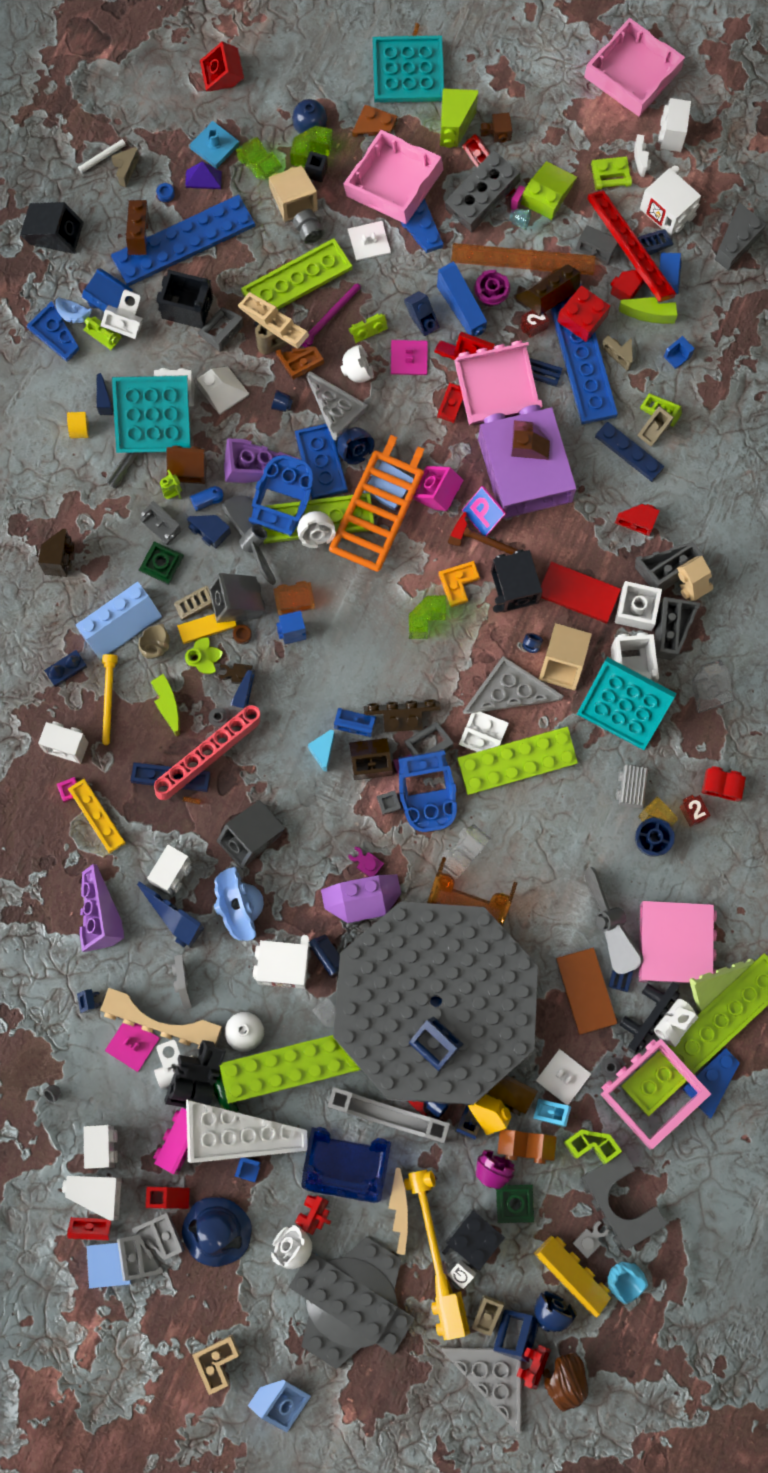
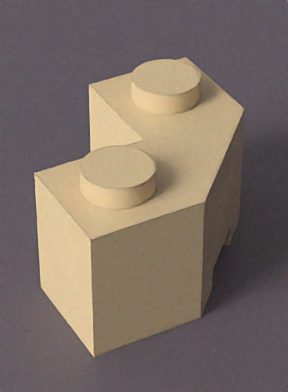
M703 556L694 557L677 568L679 571L678 576L683 582L679 586L682 589L681 594L684 599L695 601L713 590V584L709 583L712 574Z

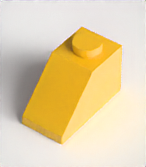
M485 1095L475 1105H467L486 1135L507 1129L512 1116L501 1100Z

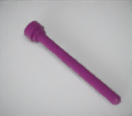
M354 284L308 332L309 337L302 343L304 348L310 347L313 344L314 336L360 290V284Z

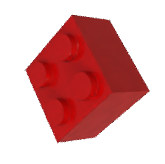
M581 285L560 310L557 322L587 342L607 318L611 306Z

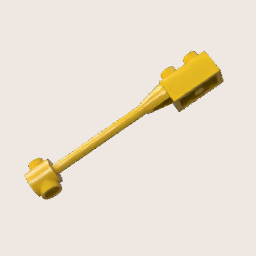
M427 1169L408 1173V1178L404 1179V1185L407 1191L411 1190L412 1194L418 1193L436 1273V1302H432L431 1307L433 1314L439 1315L440 1323L436 1324L438 1336H443L444 1340L465 1337L470 1334L462 1294L461 1291L452 1292L447 1276L443 1271L426 1191L432 1190L431 1187L436 1185L434 1173L432 1170L427 1171Z

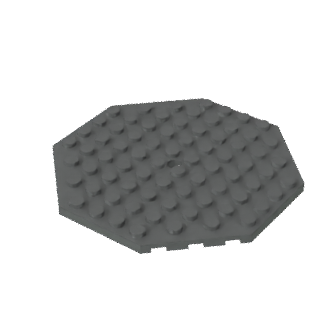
M399 902L340 952L333 1037L387 1100L475 1105L534 1052L538 965L485 907ZM432 997H439L442 1000V1004L434 1007L430 1001ZM433 1016L463 1043V1046L440 1071L433 1067L409 1044V1041L422 1025ZM428 1031L418 1039L440 1062L449 1052Z

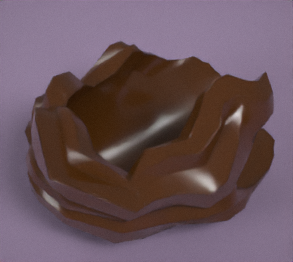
M573 1352L556 1358L553 1376L548 1368L543 1371L545 1388L561 1411L565 1412L579 1407L586 1400L588 1384L585 1367L577 1353Z

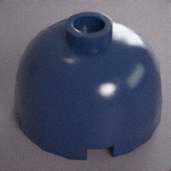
M305 99L299 102L294 108L292 115L293 127L303 136H317L322 133L327 125V114L324 106L314 99Z
M359 427L347 429L337 441L339 455L350 465L363 462L365 460L363 457L367 453L371 454L375 446V441L365 429Z
M652 817L643 821L635 832L637 848L641 853L650 857L664 855L674 844V831H672L670 824L661 818Z
M549 1291L541 1292L535 1303L534 1313L540 1323L539 1326L547 1332H561L572 1324L577 1313L570 1303L567 1307L562 1303L564 1299L561 1296Z

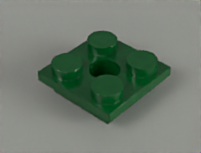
M154 541L139 571L169 585L184 555ZM163 558L166 560L163 566L156 564L158 559Z
M505 1185L501 1189H496L497 1223L534 1222L533 1185ZM512 1198L520 1200L521 1206L519 1209H511L509 1203Z

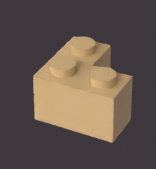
M233 1335L211 1344L192 1355L209 1395L230 1384L222 1364L240 1356V1351Z

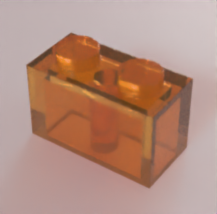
M299 581L295 585L288 586L283 584L273 589L278 616L315 609L311 582Z

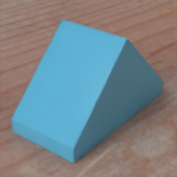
M329 730L308 744L309 751L323 771L328 769L335 735L334 730Z
M538 1099L533 1118L560 1127H566L571 1106Z

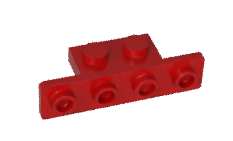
M460 332L456 346L440 340L434 352L455 360L459 357L458 354L469 352L474 354L477 353L476 350L487 348V351L493 350L495 344Z

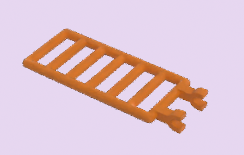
M390 435L383 453L378 450L372 453L336 531L335 537L329 546L331 553L376 572H379L384 564L424 475V471L417 468L424 449L419 446L417 447L410 464L390 456L397 437ZM380 459L415 474L412 484L374 468L377 460ZM370 475L408 490L405 499L367 484ZM363 490L400 505L401 508L398 514H393L361 500L360 497ZM356 506L393 521L391 530H386L352 515ZM351 522L386 537L387 539L383 547L346 532L348 523ZM341 538L379 553L376 563L339 548L338 545Z

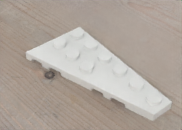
M186 1099L189 1163L308 1151L307 1130Z

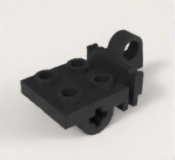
M202 1040L199 1046L198 1058L179 1055L177 1059L179 1066L176 1067L165 1096V1104L186 1108L187 1099L210 1105L214 1095L213 1085L217 1083L216 1077L220 1075L219 1065L222 1064L226 1050L215 1047L212 1041Z

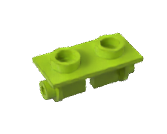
M377 313L366 319V323L361 321L351 325L349 331L354 336L355 343L387 330L386 317Z
M95 316L87 317L85 320L86 326L83 331L109 350H112L122 336L115 331L102 327V321Z
M167 470L168 476L160 481L164 498L171 499L178 495L179 499H182L179 479L176 474L172 475L170 470Z

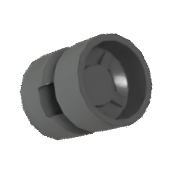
M305 209L293 218V224L299 231L305 244H312L323 237L324 229L318 222L312 209Z

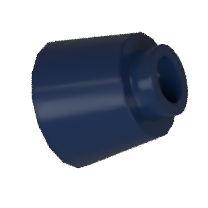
M276 390L271 409L286 412V409L290 410L293 399H290L289 395Z
M425 1102L427 1104L426 1108L437 1119H440L450 1105Z

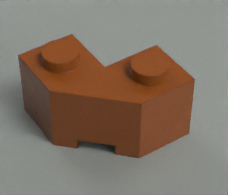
M501 1130L497 1154L505 1155L507 1160L517 1161L518 1157L534 1159V1163L546 1164V1160H555L557 1136Z

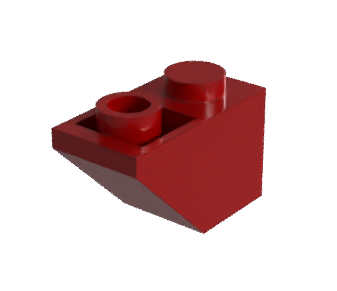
M147 1187L145 1208L189 1209L190 1188Z

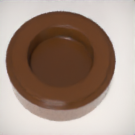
M246 625L236 626L233 630L235 642L241 645L250 642L252 638L251 629Z

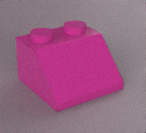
M426 466L413 500L434 510L447 511L456 493L459 491L463 479L451 467Z

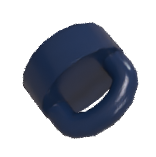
M527 633L522 645L526 651L537 653L541 648L543 639L537 634Z

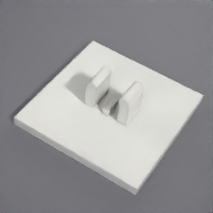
M382 221L348 228L356 261L391 254Z
M559 1049L536 1079V1082L565 1105H569L591 1073Z

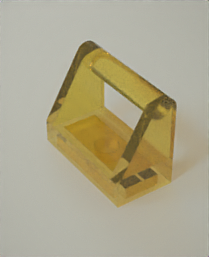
M658 796L638 816L642 822L652 817L667 821L671 828L678 821V817Z

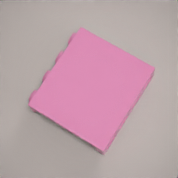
M520 340L511 343L512 346L505 347V344L494 346L493 350L487 351V348L476 350L477 353L474 354L469 352L458 354L459 357L454 361L469 425L482 423L486 417L497 413H503L505 417L518 415L521 409L530 405L543 407L542 401L538 400L527 351L528 342L523 343Z
M642 901L640 903L639 951L643 956V963L639 967V982L690 983L691 978L697 980L700 975L710 972L712 974L716 973V969H713V961H716V949H713V941L716 942L717 932L713 930L714 922L717 919V911L714 910V905Z

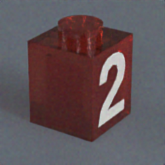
M531 310L522 315L520 328L523 333H527L528 337L531 338L548 329L550 319L546 313L539 315Z
M691 795L683 799L684 803L681 804L680 809L690 827L707 820L711 816L700 795L697 797Z

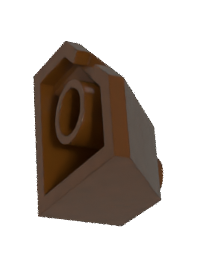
M514 420L511 457L548 460L550 440L533 422Z

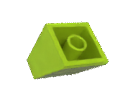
M443 89L440 146L446 148L458 147L476 115L478 90Z

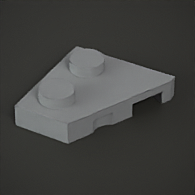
M177 955L174 956L175 964H172L173 976L177 977V980L174 981L175 993L179 992L183 1008L190 1009L192 1005L188 994L189 987L183 956Z
M169 1212L132 1229L163 1260L184 1251Z
M139 1235L117 1239L123 1281L163 1273L162 1268L153 1259L152 1253L145 1247Z

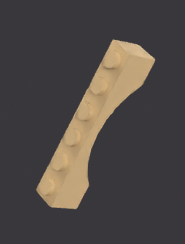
M108 988L100 1011L105 1013L104 1017L112 1020H115L116 1017L124 1019L123 1023L134 1027L135 1023L142 1026L141 1030L153 1033L154 1030L161 1032L160 1036L170 1040L172 1036L179 1038V1043L190 1046L191 1043L200 1046L202 1040L214 1042L216 1047L223 1029L222 1026L204 1020L186 1025L160 1023L142 1013L128 994Z

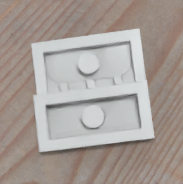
M483 712L471 713L459 745L476 752L499 746L509 722Z

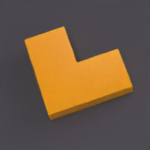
M474 561L438 572L450 607L467 603L468 598L463 585L480 580Z

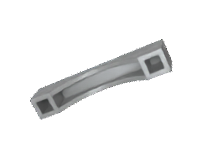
M333 1087L327 1106L336 1111L442 1144L445 1142L450 1123L393 1107Z

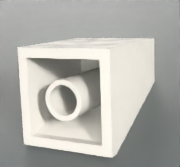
M67 1176V1179L63 1181L62 1191L65 1193L66 1198L108 1220H119L122 1178Z

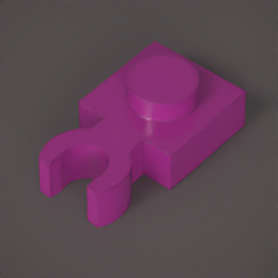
M355 846L354 850L359 855L352 857L349 854V860L358 862L357 869L366 876H376L384 863L370 852L364 856L362 850Z

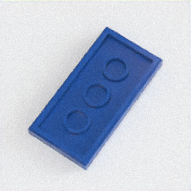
M327 424L294 431L301 460L310 466L313 473L310 492L312 500L348 492L336 443Z

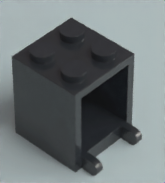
M168 270L167 276H164L162 279V291L158 292L156 302L159 304L158 311H160L162 319L202 329L205 326L214 298L211 280ZM173 296L179 297L177 303L171 302Z
M521 549L511 555L501 554L496 556L491 567V574L498 595L495 598L497 605L493 607V611L495 613H504L539 604L542 589L530 550L524 551Z
M469 1210L446 1239L445 1243L448 1245L442 1251V1254L446 1255L452 1248L470 1263L468 1266L471 1269L475 1267L480 1271L505 1237L476 1212Z

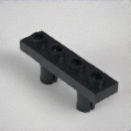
M672 982L667 991L663 993L647 984L642 994L656 1003V1007L643 1025H639L625 1016L619 1025L634 1035L633 1040L628 1045V1050L633 1054L637 1050L642 1051L647 1043L645 1041L648 1034L653 1035L659 1018L662 1019L669 1011L668 1005L671 1002L675 1003L680 996L678 992L680 986Z

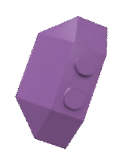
M394 874L376 875L338 883L322 889L321 893L326 911L346 923H353L384 916L390 911L401 895L398 875Z

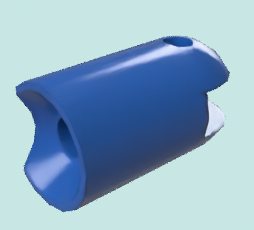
M213 486L191 495L190 499L197 512L210 505L220 503L224 495L220 487Z

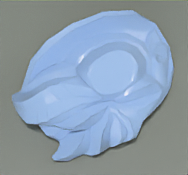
M58 297L55 302L60 316L66 322H72L73 324L83 323L92 312L91 308L87 309L76 302Z

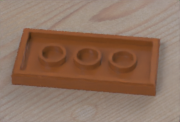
M594 947L556 958L578 1034L581 1035L618 1024Z

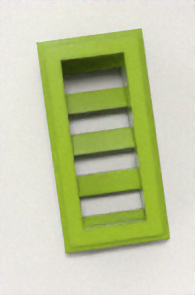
M649 393L640 409L652 416L660 405L674 416L670 425L674 427L682 415L681 406ZM652 401L655 402L652 407H649Z

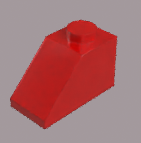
M637 270L624 271L611 282L610 286H612L610 294L619 300L633 299L645 281Z
M640 504L618 513L615 524L650 536L660 510L649 504Z

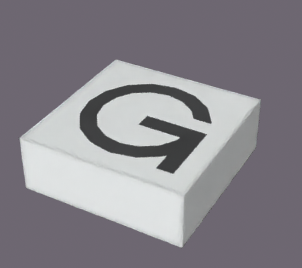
M460 1260L447 1276L464 1289L476 1273Z

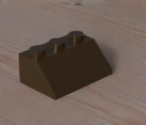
M566 264L517 294L516 299L539 315H542L579 289L580 272Z
M507 1075L486 1095L501 1100L504 1105L510 1107V1112L520 1116L521 1113L524 1115L527 1113L538 1091Z

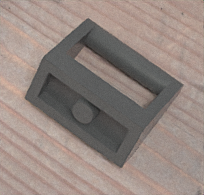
M221 307L198 334L218 351H221L244 327L243 318ZM223 316L231 320L216 337L208 334Z
M437 722L404 741L412 755L419 754L413 745L436 730L443 741L424 753L440 750L447 752L453 748L454 743Z

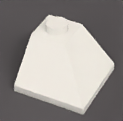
M229 367L210 369L197 378L198 388L219 415L249 396L248 391Z

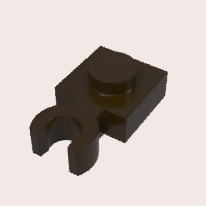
M234 663L233 668H229V666L222 664L220 669L226 670L227 673L225 675L219 674L218 677L220 680L232 678V684H241L246 672L253 669V665Z

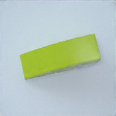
M656 297L621 300L618 308L619 312L629 317L650 323L675 324L678 316L676 302L658 303Z
M164 674L151 681L152 687L160 697L154 702L175 735L179 736L180 718L176 699L170 684Z

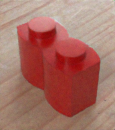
M712 766L705 772L701 793L739 802L742 800L746 777L737 771L727 773L720 767Z

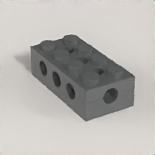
M493 150L446 199V211L470 232H473L521 181L520 172Z

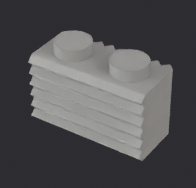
M625 765L623 770L619 771L618 781H621V788H618L616 793V800H619V806L643 808L648 768Z

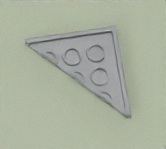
M309 371L306 378L332 438L336 441L367 411L369 405Z
M502 656L463 710V713L471 714L561 701L564 696Z
M441 1347V1351L513 1429L518 1434H521V1378L516 1376L519 1368H521V1361L494 1352L493 1348ZM505 1348L513 1351L516 1350V1348Z

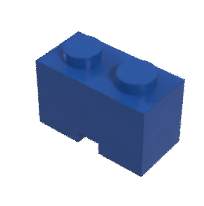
M301 611L279 616V622L276 623L279 639H283L284 644L306 640V629Z

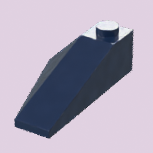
M139 881L137 883L138 887L171 933L176 937L175 942L182 947L187 945L191 948L204 930L202 924L183 910H178L168 900H163L159 894Z

